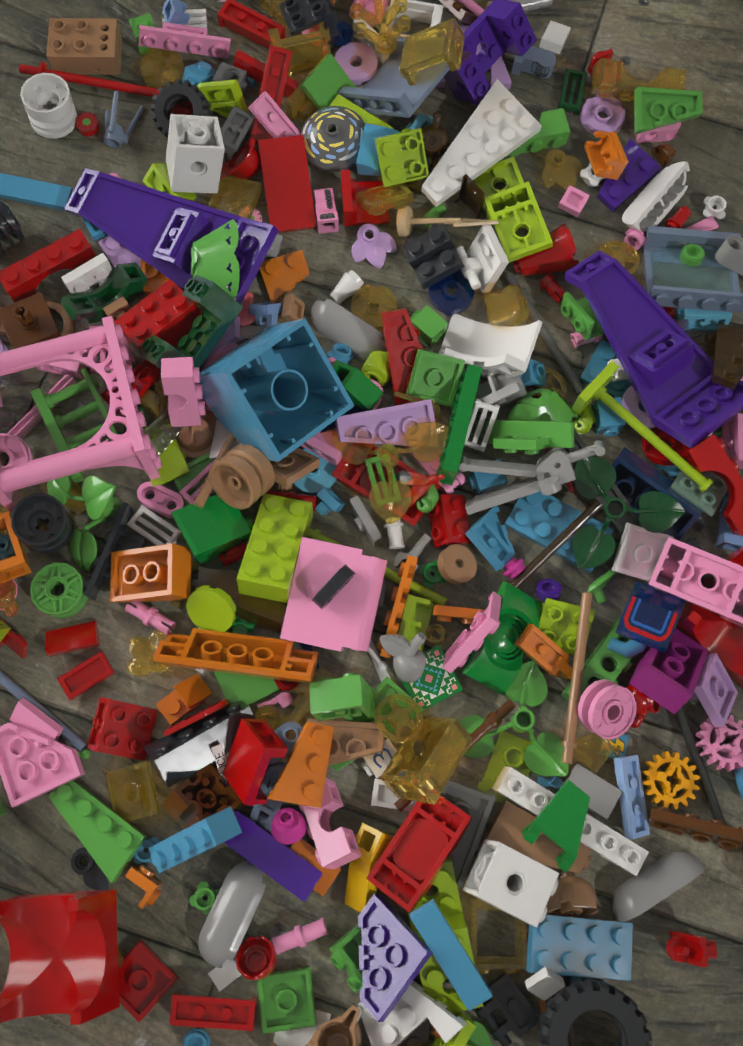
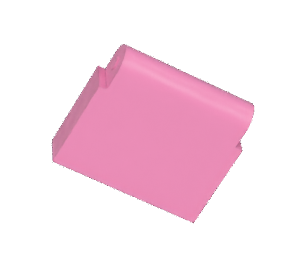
M302 537L280 638L340 652L343 651L344 647L368 652L387 560L379 559V557L365 556L362 549ZM347 564L356 574L326 607L320 609L312 599Z

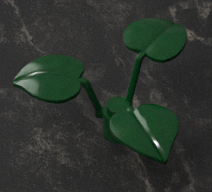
M593 456L578 460L574 471L576 489L587 499H594L601 494L607 501L604 507L607 519L600 531L594 526H585L575 533L572 549L577 567L580 569L594 568L606 562L612 556L615 549V540L611 535L604 534L612 519L621 518L625 512L640 513V525L649 532L660 533L669 529L684 515V508L671 496L658 491H650L641 495L639 498L640 509L626 506L622 499L611 498L605 493L616 482V471L608 461Z

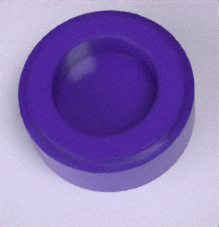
M553 579L540 580L536 586V596L542 601H545L546 598L558 600L561 596L562 587L559 582Z

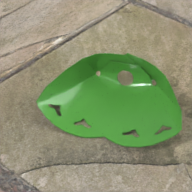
M230 220L195 241L191 247L192 278L198 275L215 282L234 299L238 292L240 275L239 262L234 254L239 240L238 227L235 220ZM231 236L230 245H228L225 240ZM229 263H231L230 269L232 270V273L226 270V268L229 266ZM230 282H232V285L230 287L231 292H229V289L226 287L230 284Z
M536 389L527 392L526 396L521 397L513 405L507 420L572 422V417H576L575 423L579 420L580 415L571 410L572 406L554 389ZM537 393H540L542 395L539 399H534L533 397H531L532 395Z

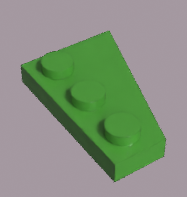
M637 87L634 90V135L698 118L703 113L702 91Z

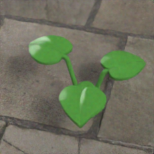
M70 475L47 481L48 495L54 496L62 505L66 504L67 498L85 501L84 505L86 506L87 514L94 520L83 526L82 530L79 528L74 529L70 537V551L74 561L82 570L89 573L96 559L97 543L92 533L88 532V530L98 523L105 522L106 517H114L118 508H122L120 499L113 497L116 485L108 483L97 476H88L82 486V496H77L70 493L72 488Z
M534 660L522 664L521 671L505 692L509 700L520 702V709L513 714L510 722L488 732L463 756L477 759L489 755L494 749V741L491 736L512 727L518 733L527 732L529 740L532 742L524 751L525 764L530 771L543 777H564L568 774L569 764L562 763L563 747L561 746V740L553 733L547 731L540 733L537 739H535L533 735L534 730L531 728L535 723V717L524 706V704L529 707L540 705L544 702L548 693L546 680ZM469 715L461 719L448 739L449 745L455 749L485 719L478 715Z

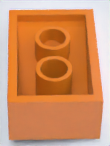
M171 543L111 552L110 602L174 601L188 599L191 595L190 548Z

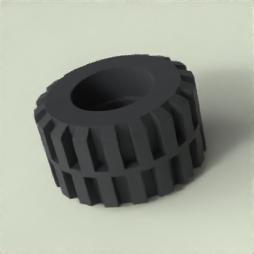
M174 80V84L170 81L166 82V88L163 89L160 86L157 89L160 92L159 95L154 94L152 98L155 101V104H151V110L154 112L151 114L152 120L155 121L154 125L166 138H168L170 114H172L174 107L180 102L192 103V115L213 117V112L210 109L211 105L206 96L197 86L191 85L190 82L185 80L183 83L180 80Z

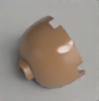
M574 872L559 873V878H557L558 887L555 893L549 897L546 904L548 915L573 917V915L581 913L582 917H587L599 912L595 890L587 880L582 877H575Z

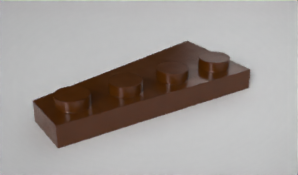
M666 807L651 808L648 824L651 827L679 836L685 835L686 832L691 834L690 837L695 841L701 843L714 841L720 845V849L729 852L732 849L743 851V826L738 828L727 826V823L720 820H711L709 822L701 820L699 816L690 813L680 815L672 813L673 811Z

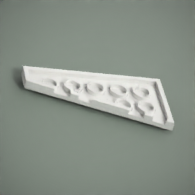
M497 79L422 185L421 191L437 207L461 189L462 177L465 174L472 180L477 178L540 132V123Z

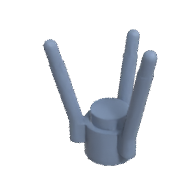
M118 91L114 92L111 118L110 111H105V133L103 140L107 146L112 148H121L122 143H128L129 136L145 109L144 106L139 108L124 134L123 127L115 124Z

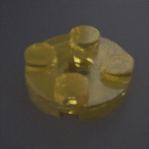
M150 48L140 64V71L146 85L157 89L161 86L164 89L166 88L165 83L168 81L174 84V80L182 82L185 66L181 54L171 50ZM162 67H166L168 69L167 71L164 70L162 73L159 72V69Z
M372 284L365 285L359 288L352 298L351 313L377 330L383 329L381 312L397 310L395 295L390 289L379 285V287L372 286ZM369 304L374 306L378 304V311H370Z

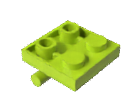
M411 128L404 129L400 133L374 138L384 187L429 176L421 128L413 130Z

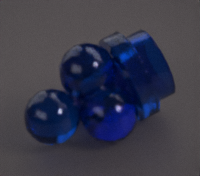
M340 20V23L337 24L340 34L333 38L331 37V42L335 46L347 45L351 43L354 37L351 25L344 20ZM325 25V27H324V28H325V31H324V32H325L326 36L331 37V35H330V33H329V31H328V28H327V26Z

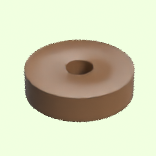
M459 544L450 545L442 550L438 556V570L447 582L453 585H462L475 576L477 570L476 559L465 546Z

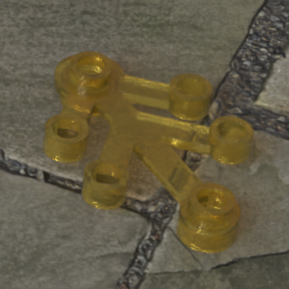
M373 0L376 15L364 9L360 3L351 5L350 13L354 20L363 19L378 28L379 34L368 29L365 23L357 22L353 27L354 36L358 39L366 38L373 42L375 50L381 55L392 54L397 48L396 39L402 32H407L411 28L410 17L402 15L398 18L396 26L390 32L387 29L398 13H403L407 10V0H394V4L386 14L383 1Z

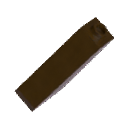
M200 568L198 577L193 579V592L196 588L204 585L214 589L220 588L235 603L236 617L281 634L288 603L239 594L237 585L239 572Z

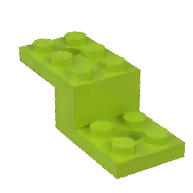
M514 156L497 162L473 180L485 193L483 209L487 220L499 221V224H491L495 234H497L509 263L553 247L552 239L529 181L524 183ZM498 182H503L506 184V187L502 190H497L494 188V185ZM520 228H525L529 231L524 237L516 235V231Z
M449 857L432 884L438 888L437 893L433 896L424 895L413 911L434 899L474 963L452 859ZM408 912L410 927L412 931L428 947L423 937L419 933L418 929L412 922L410 918V913ZM432 954L420 970L422 987L425 989L424 992L436 1002L440 1001L446 1005V1010L451 1014L468 1010L454 988L448 989L443 986V982L448 977ZM483 1003L475 1008L483 1007Z

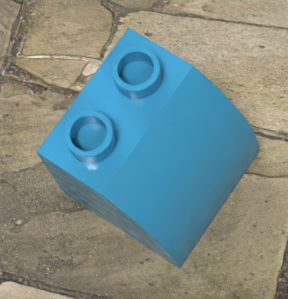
M305 318L264 328L201 370L200 383H197L202 384L203 397L217 420L238 441L259 449L268 460L277 462L354 407L352 400Z

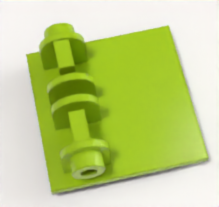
M546 598L545 602H542V614L538 629L566 653L575 655L580 606ZM590 609L587 639L595 615V609Z

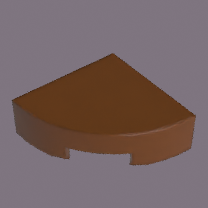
M661 143L651 149V153L663 168L671 163L677 152L667 143Z

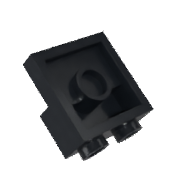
M443 223L429 226L426 233L419 237H410L407 240V244L402 246L423 290L465 267Z

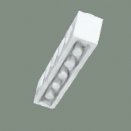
M507 766L503 767L492 787L495 792L536 817L555 795ZM586 814L580 843L624 871L637 876L649 852Z

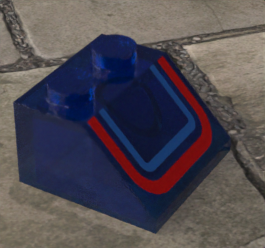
M635 581L615 633L666 653L685 600L657 590L648 584Z

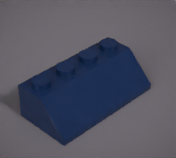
M626 447L623 448L611 465L616 471L615 485L633 508L640 509L639 498L650 491L665 493L677 500L684 508V515L669 529L660 533L672 536L679 541L701 516V509L670 488L674 481Z

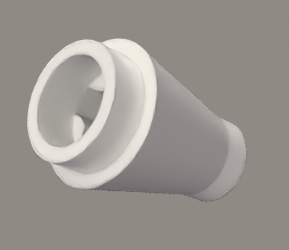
M350 270L348 273L345 272L330 294V297L340 305L344 300L360 291L364 282L353 270Z

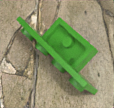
M486 420V430L490 420ZM495 420L487 444H493L494 448L503 449L504 453H517L518 450H525V454H539L540 449L548 447L574 448V422Z

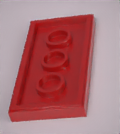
M304 135L258 140L270 224L279 230L278 233L317 228Z

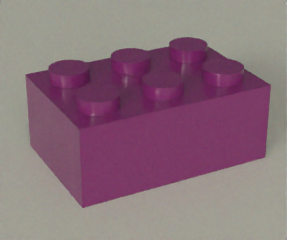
M664 623L658 629L659 631L662 630ZM667 623L663 633L658 634L655 632L654 635L657 637L664 636L670 624ZM673 627L666 640L658 642L649 639L629 684L656 701L663 708L675 714L692 697L709 650Z

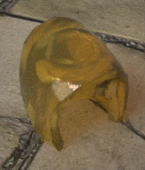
M519 284L508 285L503 290L484 294L489 325L517 326L530 316L526 298Z

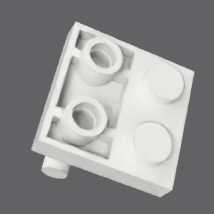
M482 225L467 253L463 247L456 249L465 266L461 271L464 277L468 278L472 289L480 288L482 293H486L492 290L509 261L492 226Z
M101 253L61 278L71 295L87 293L103 285L112 275L113 269L104 253Z

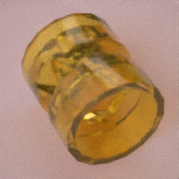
M160 378L153 384V390L148 389L140 397L141 403L159 421L169 414L168 395L164 394Z

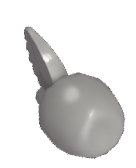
M418 632L411 642H408L404 636H399L398 634H386L380 637L382 647L387 653L394 656L393 667L396 676L403 682L417 681L425 669L426 659L423 652L418 648L427 638L421 632Z

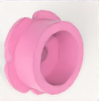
M630 228L626 231L624 244L627 248L638 250L645 244L646 236L642 230Z

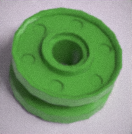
M55 562L46 565L36 573L31 581L30 594L32 602L39 610L54 618L73 616L83 609L88 600L84 596L86 592L84 591V586L87 580L81 572L66 563ZM64 585V592L56 596V589Z

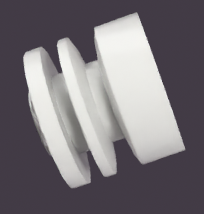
M53 73L37 74L25 81L21 87L20 96L35 132L45 138L53 139L64 137L72 132L76 126L75 121L78 116L67 82L62 77Z

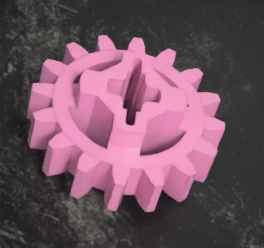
M729 715L725 725L721 727H714L710 718L706 719L707 722L700 724L699 727L702 730L697 732L696 736L701 741L696 743V747L703 748L699 755L701 757L707 755L709 758L707 764L710 765L715 762L717 770L725 767L727 772L743 767V728L741 727L743 721L734 722V716ZM723 740H731L726 745H719L721 742H723Z

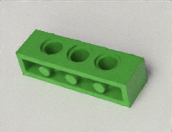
M625 614L618 618L584 663L580 698L588 687L587 682L590 678L595 681L610 680L618 684L619 680L616 679L621 671L625 673L633 664L632 657H625L607 649L612 637L627 642L632 640L634 635L638 634L626 628L624 624ZM628 617V622L631 626L650 633L644 627L632 623L631 617ZM604 659H608L612 663L611 672L604 670L602 666ZM571 682L561 693V695L568 701L570 696Z

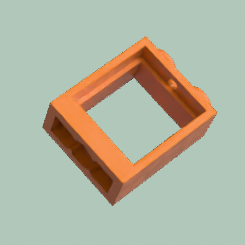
M9 511L0 513V531L8 529L16 556L0 561V584L32 573L23 544L11 527V514Z

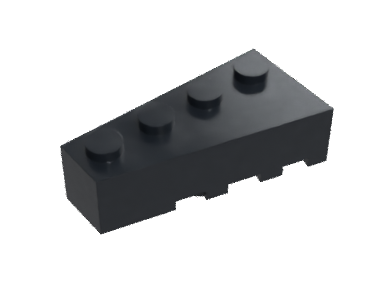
M235 701L228 704L224 709L143 746L156 774L169 788L217 760L214 758L212 747L222 744L224 754L229 753L241 719H255L247 704L243 701Z

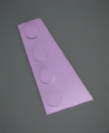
M431 399L343 415L335 420L339 442L439 447Z

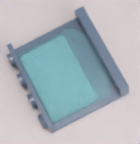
M648 226L645 234L646 242L643 245L646 291L660 306L741 313L743 310V293H740L738 273L722 266L715 258L716 252L728 236L736 235L741 237V234ZM696 244L703 248L705 256L699 266L691 267L681 262L679 256L685 245Z

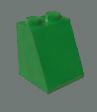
M217 494L207 498L203 509L190 504L171 512L201 566L218 558L221 553L225 554V551L233 546H240L241 542L249 541L251 530L254 526L249 516L243 517L240 509L226 504Z

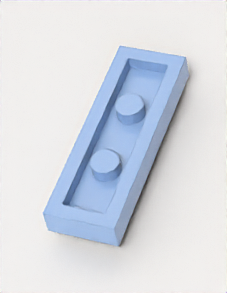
M627 755L613 758L617 787L622 792L619 801L624 835L627 839H636L650 835L638 755Z

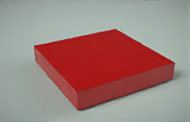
M142 939L137 942L118 964L120 1004L140 1023L179 979V976Z

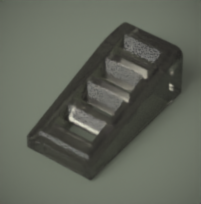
M168 410L143 430L144 435H149L151 444L154 445L156 454H159V456L184 428V426L166 427L167 424L171 425Z

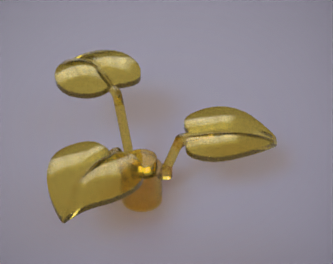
M423 422L413 425L404 435L405 443L410 447L407 449H401L400 447L396 449L392 444H383L379 449L370 450L375 444L339 442L336 428L332 430L336 449L341 451L342 458L346 462L360 465L365 462L368 454L377 455L380 463L386 467L389 483L381 481L375 484L370 491L369 500L373 510L387 524H393L403 517L411 503V491L408 484L404 481L393 482L392 467L398 463L399 454L413 451L415 459L420 462L429 463L437 460L442 455L446 445L449 428L444 424L436 422Z

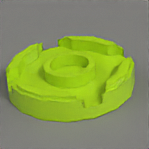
M208 585L196 588L188 597L186 604L187 612L192 622L200 629L220 632L227 631L236 619V605L232 598L220 588H209L210 586Z

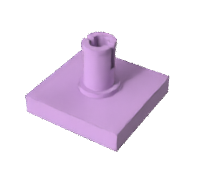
M717 653L707 654L693 695L688 701L699 699L714 727H721L727 721L738 691Z

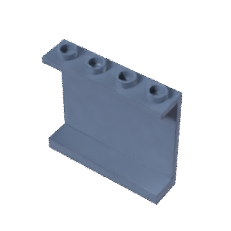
M385 37L384 39L390 44V56L363 88L343 86L338 94L368 113L410 118L458 60L449 40Z

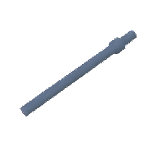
M0 670V684L19 700L25 698L62 726L64 729L61 736L78 751L81 752L86 748L87 743Z

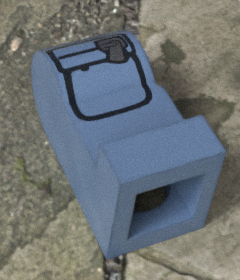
M532 46L523 56L515 55L511 74L520 76V72L523 71L535 74L542 79L549 78L554 70L556 56L551 51Z

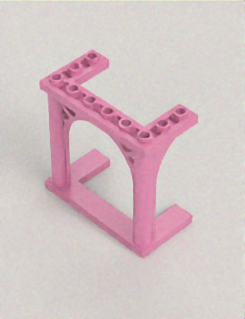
M112 316L102 318L104 326L0 353V376L48 363L72 361L89 366L99 373L106 382L110 394L108 416L101 429L86 443L67 451L2 468L0 459V503L11 514L15 505L22 499L21 492L18 489L91 469L128 466L146 471L151 480L160 477L161 459L159 454H156L149 435H144L142 427L146 426L145 417L142 411L138 412L137 405L141 404L137 389L133 390L131 384L135 382L132 371V362H136L132 348L129 346L127 337L124 336L121 325H116ZM101 350L108 351V356L103 362H94L98 352ZM81 353H87L88 357H82ZM110 366L112 372L106 373L105 368ZM115 388L119 389L117 393H113ZM0 394V407H3V403H2V399H1V394ZM118 409H123V410H120V411H121L122 415L125 416L126 418L121 417V416H116V411H117ZM114 423H121L127 427V431L122 435H117L111 432L110 427ZM104 436H108L109 439L112 440L108 441L107 439L106 441L101 443V439Z

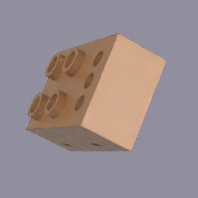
M49 18L47 59L52 70L80 75H120L122 34L116 18Z

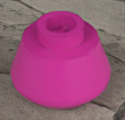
M292 808L279 810L271 823L273 838L277 842L286 845L298 842L307 830V822L303 814Z

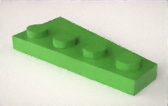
M72 780L53 789L48 797L111 883H115L147 836L77 781Z

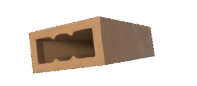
M503 800L479 845L481 848L484 839L500 842L542 865L558 869L560 868L557 866L558 862L555 859L563 851L559 845L543 832L540 833L532 845L523 838L522 831L536 817L507 800ZM580 843L577 857L568 871L580 874L581 870H585L591 861V856L589 855L591 849Z

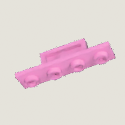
M163 22L162 28L139 26V46L228 59L230 38L207 35V28Z

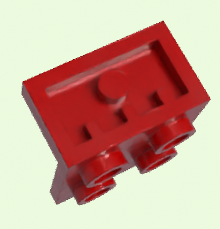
M341 170L344 226L388 224L387 187L383 186V182H355V179L350 178V170Z
M100 697L86 748L96 752L144 761L147 754L143 746L150 743L157 710Z

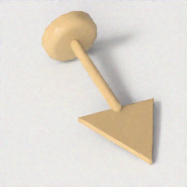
M400 205L397 211L396 224L399 237L408 238L412 234L414 224L443 223L453 224V227L499 224V221L467 218L463 220L461 218H414L410 206Z

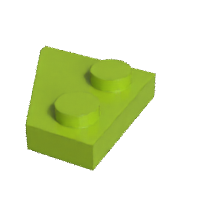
M238 80L204 82L197 85L210 102V109L213 113L217 112L221 116L228 118L234 106L249 113Z

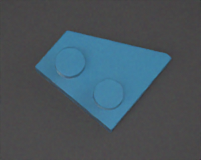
M498 506L491 507L465 533L496 571L502 569L515 555L512 543L508 539L505 525H500L496 514L500 511Z

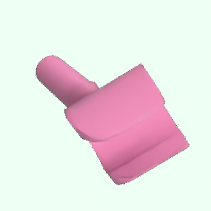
M282 692L271 700L257 704V708L261 710L279 703L282 709H285L295 701L290 693Z

